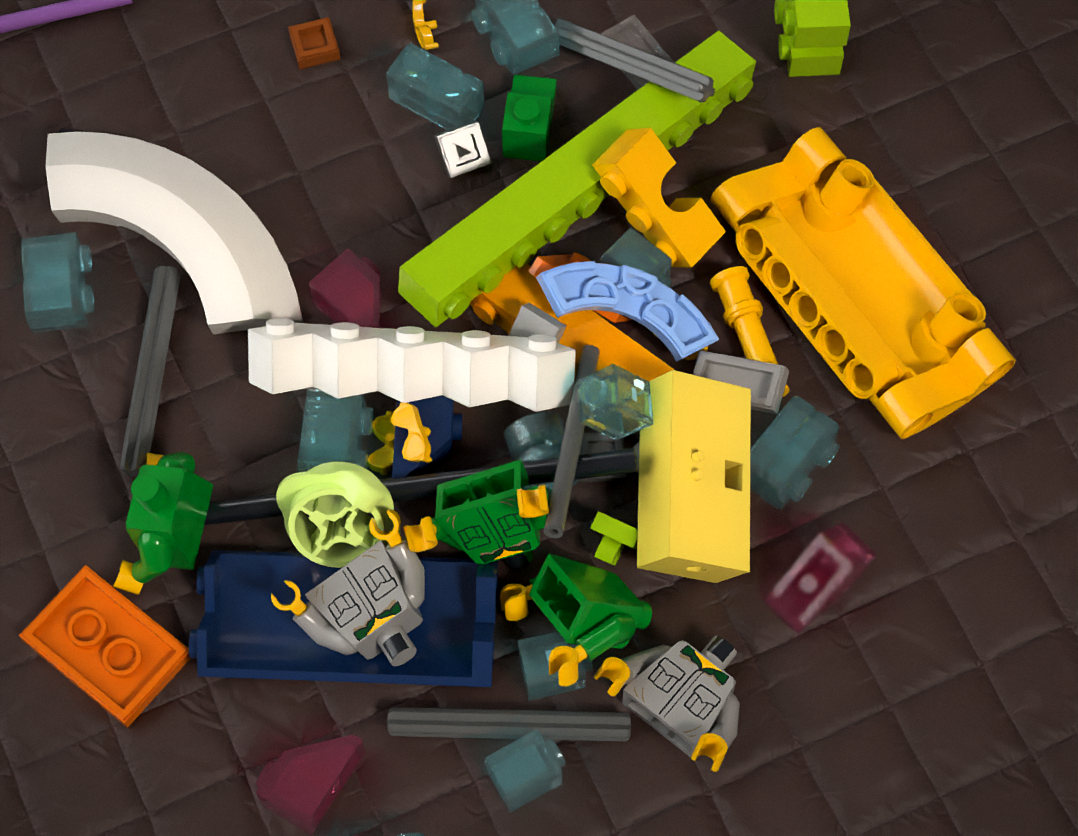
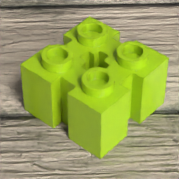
M775 0V23L783 24L784 34L779 35L780 60H787L789 77L840 75L844 58L843 46L847 45L851 27L847 0Z

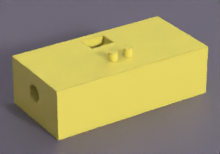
M671 370L641 385L637 568L712 583H718L750 572L751 389L676 370Z

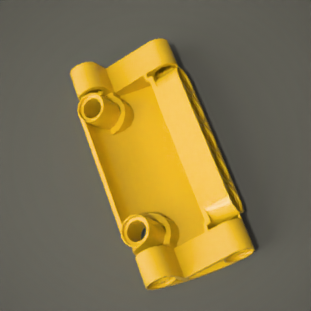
M821 127L813 128L803 134L794 143L782 162L733 176L724 181L712 193L711 203L735 231L737 249L744 260L846 388L857 398H868L900 439L908 438L930 427L962 407L1004 376L1016 363V359L991 329H984L986 326L984 322L986 310L981 301L967 289L878 183L870 169L859 161L846 159V156Z

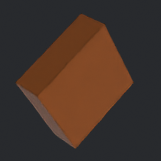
M329 17L288 27L299 70L341 59Z

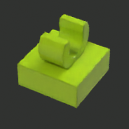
M597 512L590 529L605 536L601 540L594 557L615 566L623 551L624 544L637 550L638 529L604 513Z

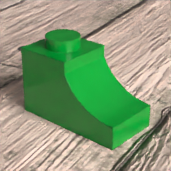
M514 75L511 93L508 92L502 127L504 158L541 162L547 158L557 79Z

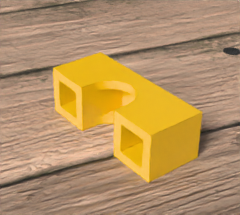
M652 128L627 129L592 166L600 175V183L605 191L617 198L626 210L628 222L636 230L642 232L652 245L651 252L654 257L667 267L692 268L726 231L702 198H676L669 207L665 204L661 194V185L666 173L676 164L675 160Z

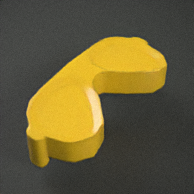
M413 0V23L421 47L425 50L438 48L439 44L437 42L434 43L431 29L437 28L436 20L424 22L423 4L426 3V0Z
M401 402L400 406L393 412L390 420L393 425L408 429V437L402 449L403 458L411 462L423 461L429 463L432 461V458L430 457L431 445L427 437L430 435L431 430L423 426L419 411L415 405Z
M387 411L386 415L379 416L372 422L373 433L380 441L385 443V446L369 455L367 464L371 470L380 472L382 475H387L393 469L395 425L390 420L393 414L392 411Z

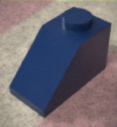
M441 395L408 402L417 407L423 426L431 430L427 438L431 445L430 457L432 461L429 463L423 461L411 462L404 459L402 449L408 437V429L395 425L392 478L432 474L452 458L453 440L462 441L463 413H454V400ZM397 400V407H396V409L400 406V403H401V402L398 401V400Z

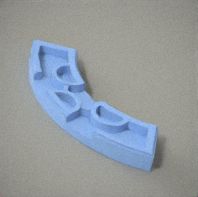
M587 261L558 266L542 272L536 277L557 318L587 310H602L624 315L653 332L665 344L676 362L719 340L710 323L683 294L679 296L671 288L659 282L658 277L643 270L627 265L616 266Z

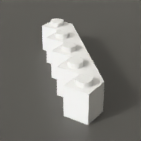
M284 318L270 319L266 321V326L248 329L249 383L271 394L314 387L340 399L379 391L402 403L443 395L467 407L510 400L535 412L570 405L575 378V349L557 343V338L551 335L539 334L529 337L490 335L488 332L479 330L463 333L424 331L423 328L414 326L400 327L398 329L359 327V325L349 322L332 325L294 323L293 320Z

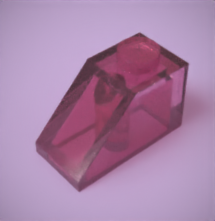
M347 248L309 282L312 302L334 323L349 322L355 323L359 327L382 328L383 296L380 282L381 273L369 258L363 256L360 259Z
M842 522L820 532L764 600L797 633H800L853 585L876 558L877 554Z
M353 734L285 750L277 762L271 760L266 764L257 779L256 786L259 789L256 794L261 805L307 834L312 835L366 752L362 739Z

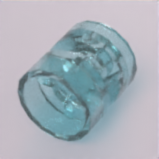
M553 412L536 413L521 418L508 426L504 431V438L511 460L517 461L521 459L522 462L559 458L565 430L561 416ZM580 479L574 480L573 486H574ZM553 483L531 485V487L546 485L551 491Z

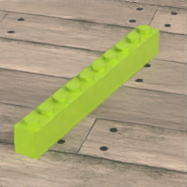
M718 30L675 62L707 75L714 80L712 87L715 89L714 95L712 97L709 96L706 102H698L648 82L401 265L399 268L398 293L434 327H438L449 317L451 319L459 317L468 308L470 301L482 292L489 293L501 283L504 275L516 266L522 268L533 259L538 249L549 241L551 243L557 242L567 232L571 224L580 217L588 218L597 210L601 201L610 194L602 187L600 183L601 177L592 164L627 129L652 128L667 150L673 146L681 147L689 140L693 131L703 123L711 124L719 117L724 107L734 100L739 102L747 96L753 87L752 76L756 60Z

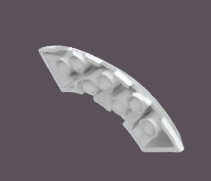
M95 132L48 134L45 167L51 211L61 223L80 221L97 222L117 227L122 226L144 235L147 239L160 246L179 262L193 280L204 306L207 325L213 335L266 326V321L270 319L284 318L293 320L294 323L303 322L295 286L287 264L273 237L243 199L217 176L180 154L136 138Z

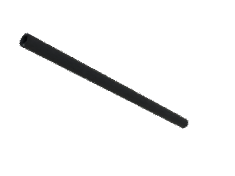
M635 448L579 455L574 480L638 472ZM559 458L523 462L530 484L553 483ZM501 465L380 481L390 492L393 502L436 497L437 485ZM276 493L210 501L204 526L283 516L277 504Z

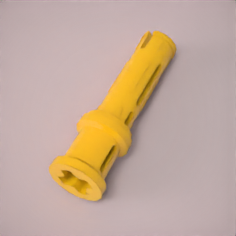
M735 266L719 272L711 278L709 283L712 290L719 293L725 309L723 314L724 321L730 328H735L746 358L778 365L760 320L763 314V307L759 300L754 299L747 282L750 277L747 268ZM788 385L785 386L783 397L790 391Z

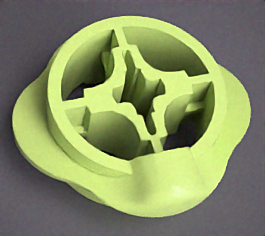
M348 462L323 463L307 472H298L285 477L278 486L276 500L284 517L286 532L296 549L306 558L317 564L342 568L380 541L370 531L369 524L372 517L367 513L371 512L380 530L388 532L394 527L393 521L387 514V509L394 510L390 492L372 472L359 465ZM381 540L386 546L388 545L387 540Z

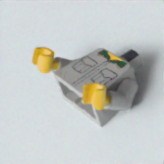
M387 509V514L394 524L393 529L388 532L380 530L376 520L372 517L369 528L373 536L380 541L305 595L310 602L304 603L300 599L299 587L290 580H284V582L295 591L294 600L291 603L283 604L272 593L271 599L274 606L284 611L291 610L294 613L293 620L317 644L344 655H351L358 651L367 660L374 658L383 651L392 666H400L413 658L417 651L407 633L423 621L419 606L425 599V569L416 552L409 550L406 536L401 537L398 532L401 524L400 516L396 511ZM381 540H387L388 545L386 546Z
M715 635L701 653L686 641L681 640L672 647L662 644L631 654L623 659L617 657L606 658L595 673L594 679L598 680L600 677H606L613 682L607 691L610 696H616L621 688L628 684L623 689L622 704L682 750L693 761H696L700 755L708 756L714 761L711 770L713 772L719 770L728 748L737 736L740 703L733 694L736 681L724 671L737 655V651L728 641Z

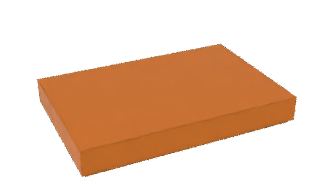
M86 565L19 634V637L25 644L126 728L134 722L191 659L188 647Z

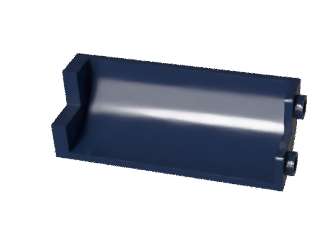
M212 550L205 566H199L197 593L198 595H205V614L198 629L191 630L189 656L192 659H197V676L492 687L498 560L487 564H477L472 559L419 557L425 569V599L419 606L423 621L407 633L417 651L408 662L400 666H392L383 651L374 658L367 660L358 651L351 655H344L317 644L293 620L294 613L291 610L284 611L274 606L271 593L283 604L291 603L295 598V591L284 580L296 583L300 589V599L307 603L310 601L305 594L341 568L317 564L301 553Z

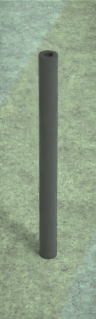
M585 345L581 349L548 507L549 513L546 516L543 530L544 534L550 538H560L564 532L600 354L599 349L593 345Z

